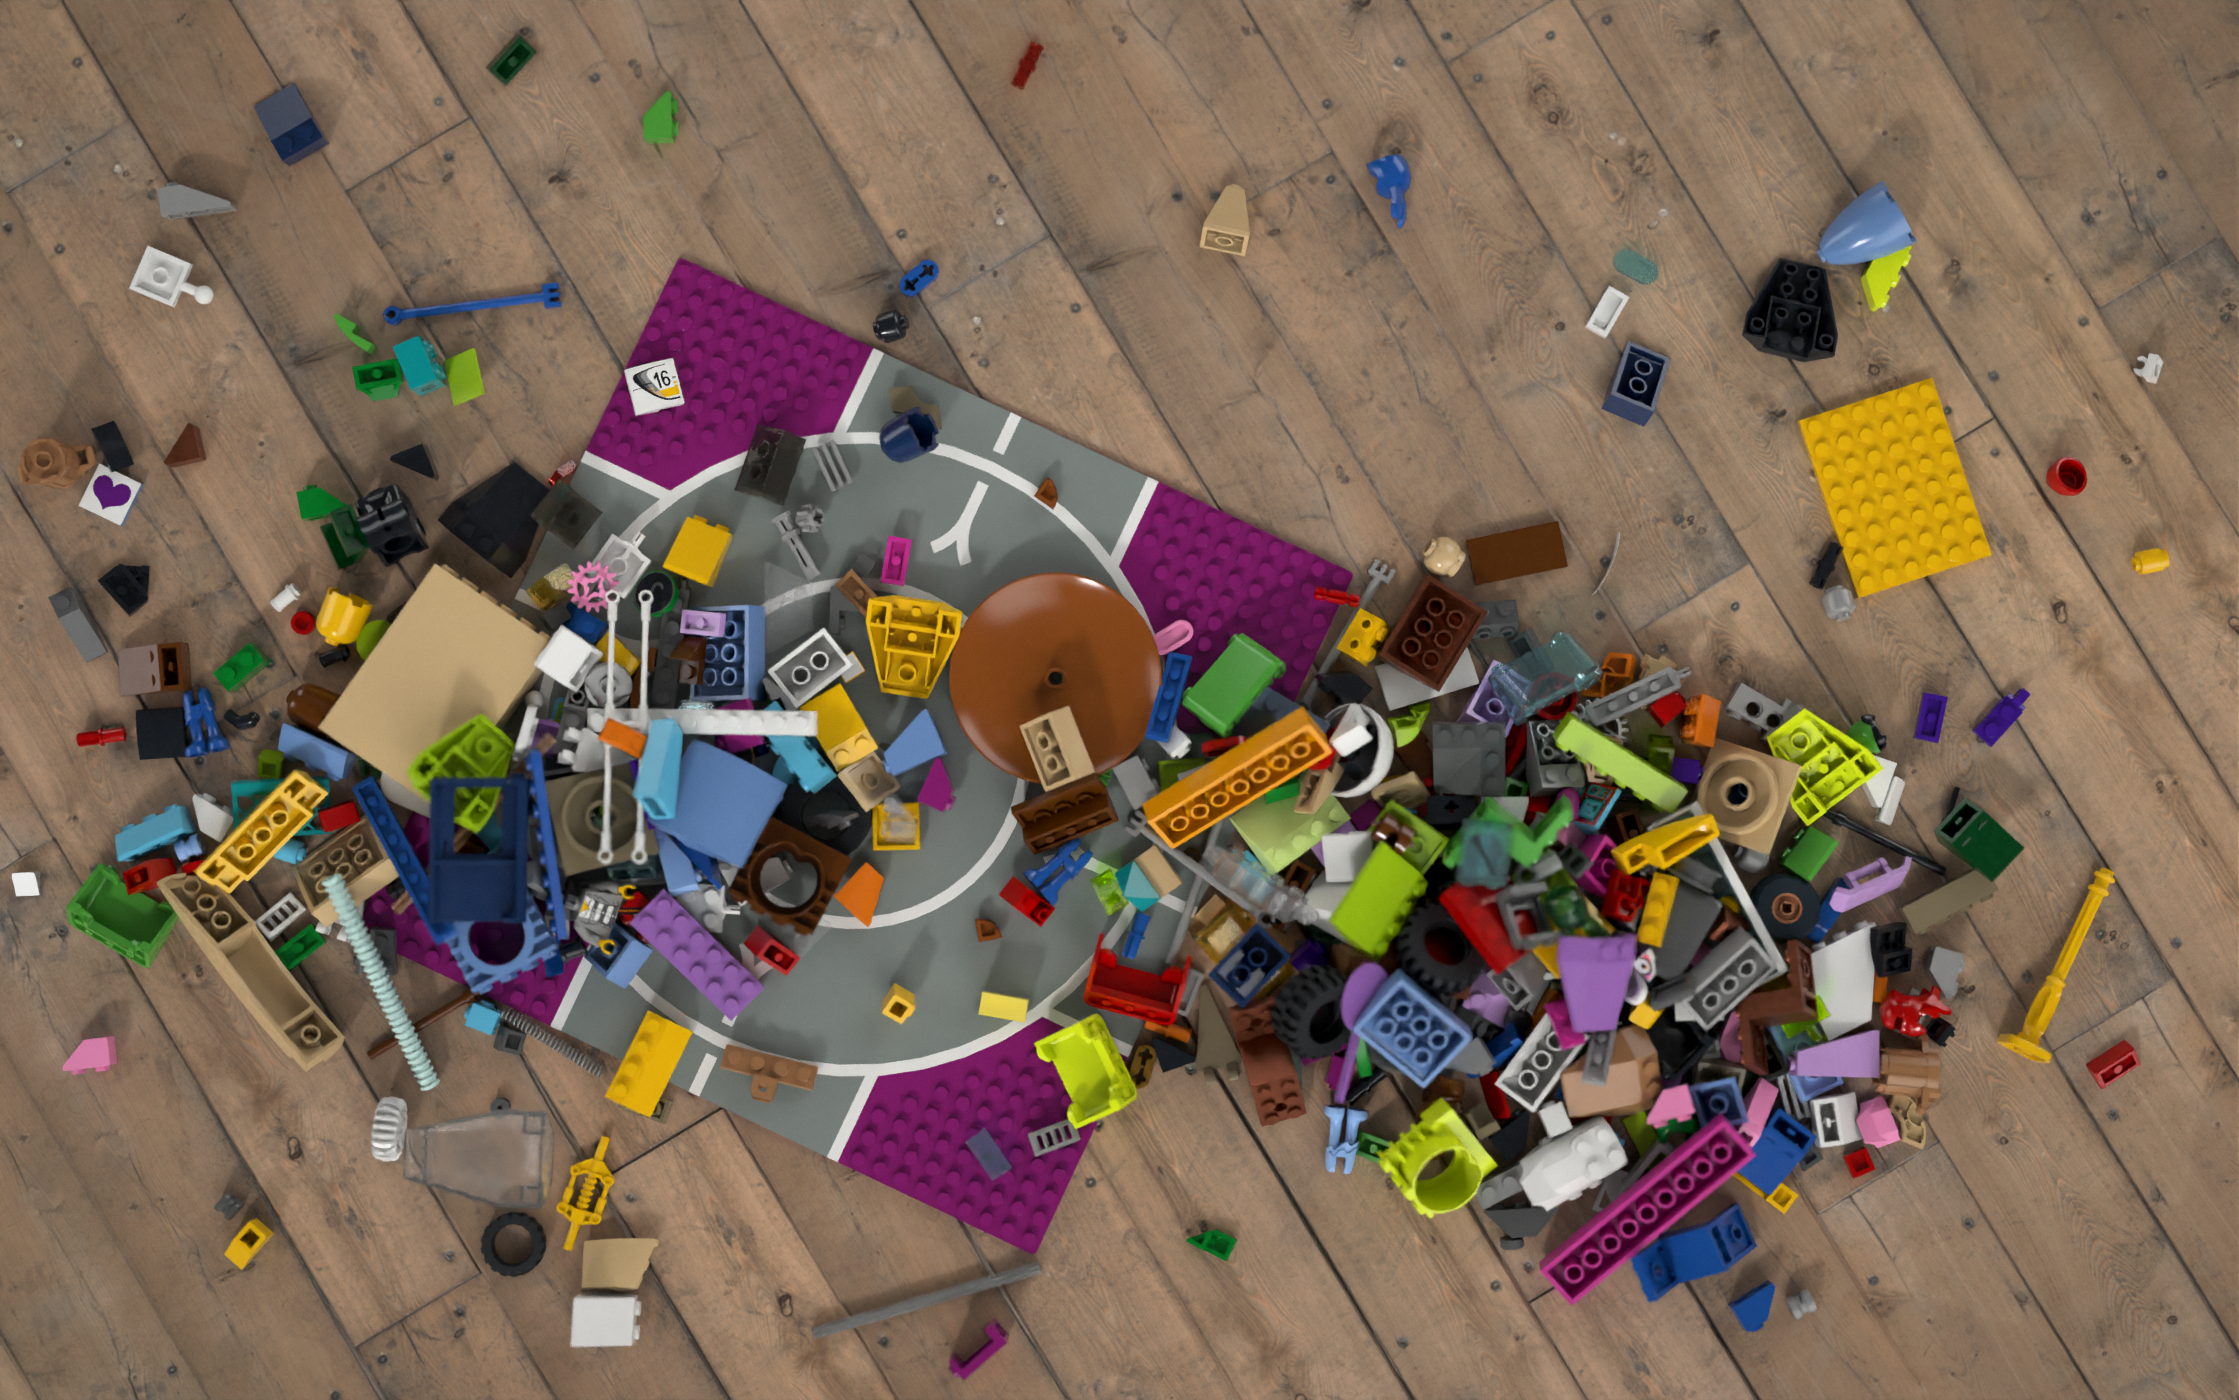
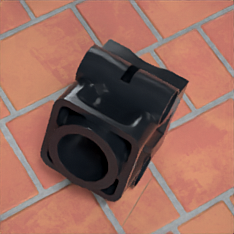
M394 484L375 489L355 502L359 514L357 521L366 537L369 548L380 558L386 567L399 562V560L409 554L419 553L429 548L424 527L419 518L416 517L410 499L398 485Z

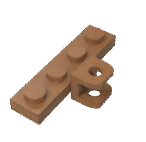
M726 1044L720 1065L721 1069L753 1076L751 1084L752 1099L768 1104L775 1097L778 1083L813 1091L818 1072L817 1066ZM762 1088L767 1089L766 1092H760L759 1090Z

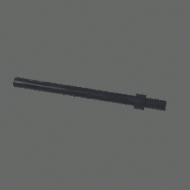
M1828 809L1822 815L1832 820V823L1839 827L1844 826L1903 857H1911V861L1941 876L1946 872V867L1847 818V815L1839 810L1835 812Z

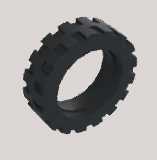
M509 1212L497 1217L485 1228L484 1235L481 1238V1253L485 1257V1263L491 1266V1270L497 1271L502 1276L517 1277L533 1270L541 1262L546 1251L545 1242L547 1240L546 1235L543 1233V1227L536 1222L537 1220L534 1217H530L523 1212ZM515 1224L522 1226L532 1237V1252L527 1260L522 1263H507L495 1251L494 1242L496 1235L500 1229L507 1225Z

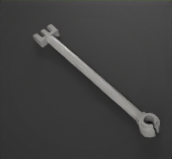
M1375 559L1367 573L1373 576L1361 597L1359 606L1354 609L1317 674L1329 673L1340 654L1336 647L1360 608L1366 609L1380 583L1383 582L1388 585L1396 570L1392 568L1388 576L1384 575L1388 566L1383 564L1380 571L1376 570L1380 561ZM1314 678L1303 699L1297 701L1296 704L1303 706L1307 711L1311 712L1310 704L1319 690L1318 685L1320 682Z
M1139 810L1134 812L1141 820L1138 822L1131 817L1128 821L1136 827L1132 829L1130 826L1125 825L1123 827L1124 830L1135 838L1142 833L1256 917L1258 925L1262 928L1268 929L1273 927L1270 923L1264 924L1262 922L1263 916L1269 915L1270 921L1275 923L1276 919L1273 912L1267 909L1261 910L1177 847L1171 849L1158 833L1147 826L1146 816Z

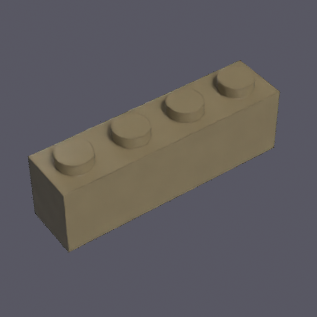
M1971 868L1897 907V910L1904 923H1907L1909 933L1921 935L1931 930L1930 925L1936 922L1942 924L1952 919L1951 914L1957 911L1963 913L1973 908L1972 903L1978 900L1985 902L1994 897L1993 893L1999 889L1995 882L1992 883L1975 869Z

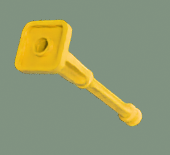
M2103 867L2099 871L2094 872L2096 878L2093 884L2088 885L2090 891L2051 975L2046 976V981L2030 1006L2022 1032H2018L2017 1036L2013 1034H2000L1996 1041L1997 1043L2038 1063L2050 1062L2052 1054L2040 1048L2041 1042L2038 1040L2045 1032L2055 1013L2062 990L2066 986L2065 978L2103 897L2109 895L2107 891L2109 885L2115 882L2113 878L2114 872Z

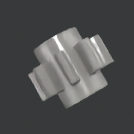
M817 504L801 505L802 510L796 512V524L802 528V532H818V526L824 525L825 517L823 511L818 509Z

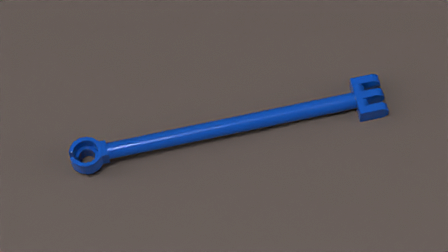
M559 283L542 284L543 292L405 310L399 309L396 306H389L384 310L383 315H385L384 320L388 324L395 326L409 318L544 302L546 309L559 308L562 305L561 301L552 302L551 300L560 298V292H550V290L559 289ZM391 311L396 312V316L393 319L388 317Z

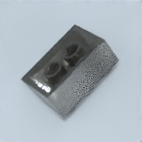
M757 424L735 491L783 506L788 496L792 479L796 473L800 456L803 453L806 439L786 430Z

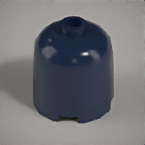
M913 407L888 421L881 428L879 434L881 449L892 461L898 463L908 462L937 448L939 443H936L935 435L939 434L936 423L929 413L924 415L919 411L920 407Z

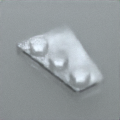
M768 892L765 893L770 901L779 906L795 907V905ZM755 913L800 958H803L834 926L833 923L821 918L814 934H807L805 937L795 932V926L791 924H786L782 927L772 922V916L765 913L761 916Z

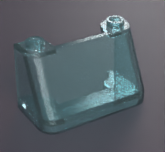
M1561 631L1552 636L1551 641L1506 665L1502 662L1491 669L1492 673L1488 680L1517 727L1527 721L1526 716L1529 717L1532 714L1539 713L1542 708L1576 690L1581 691L1584 687L1587 690L1596 685L1604 672L1570 633L1564 634Z

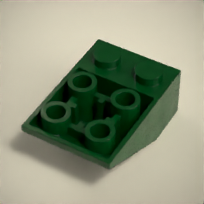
M1967 797L1934 830L1937 841L1992 883L2024 850V847Z

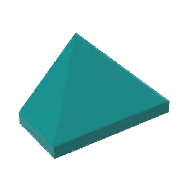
M1135 860L1115 873L1123 896L1141 912L1161 899Z

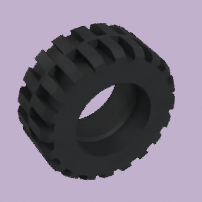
M1438 901L1436 905L1430 902L1425 904L1423 908L1419 907L1404 923L1396 937L1397 942L1395 943L1394 951L1398 953L1395 959L1396 963L1402 966L1400 970L1423 989L1432 992V996L1440 997L1444 993L1445 997H1449L1455 993L1460 994L1464 992L1486 968L1487 962L1441 901ZM1437 932L1450 937L1460 950L1461 963L1447 966L1433 960L1425 949L1424 935Z
M1324 964L1320 966L1313 965L1309 969L1304 968L1299 971L1298 975L1290 977L1289 982L1281 987V993L1274 1000L1275 1007H1272L1271 1015L1273 1018H1271V1022L1276 1036L1297 1055L1306 1059H1321V1056L1325 1058L1331 1056L1332 1052L1341 1050V1046L1348 1044L1350 1041L1349 1029L1343 1021L1341 1012L1342 994L1349 978L1335 967ZM1324 1005L1320 1012L1312 1019L1315 1012Z

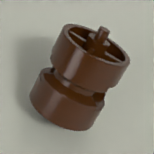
M1387 812L1384 813L1378 822L1372 821L1371 824L1375 827L1371 834V839L1375 842H1384L1399 856L1408 846L1414 847L1415 844L1411 841L1415 834V829L1404 822L1399 824L1398 819Z

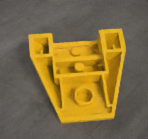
M899 595L869 598L866 625L881 692L928 699L959 638L963 612L943 602Z

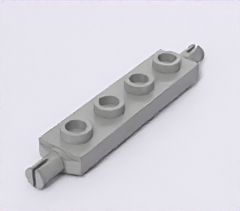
M1671 666L1586 705V714L1578 718L1586 723L1590 722L1595 728L1600 727L1681 688L1680 680L1692 675V671L1689 666L1677 672Z

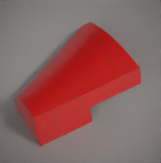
M1611 870L1601 915L1616 921L1631 923L1636 916L1637 910L1644 905L1645 900L1643 898L1650 891L1652 883L1643 878H1634L1620 870Z

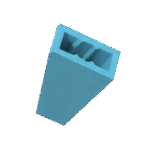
M669 718L652 720L634 791V796L652 819L675 817L683 731L675 720Z

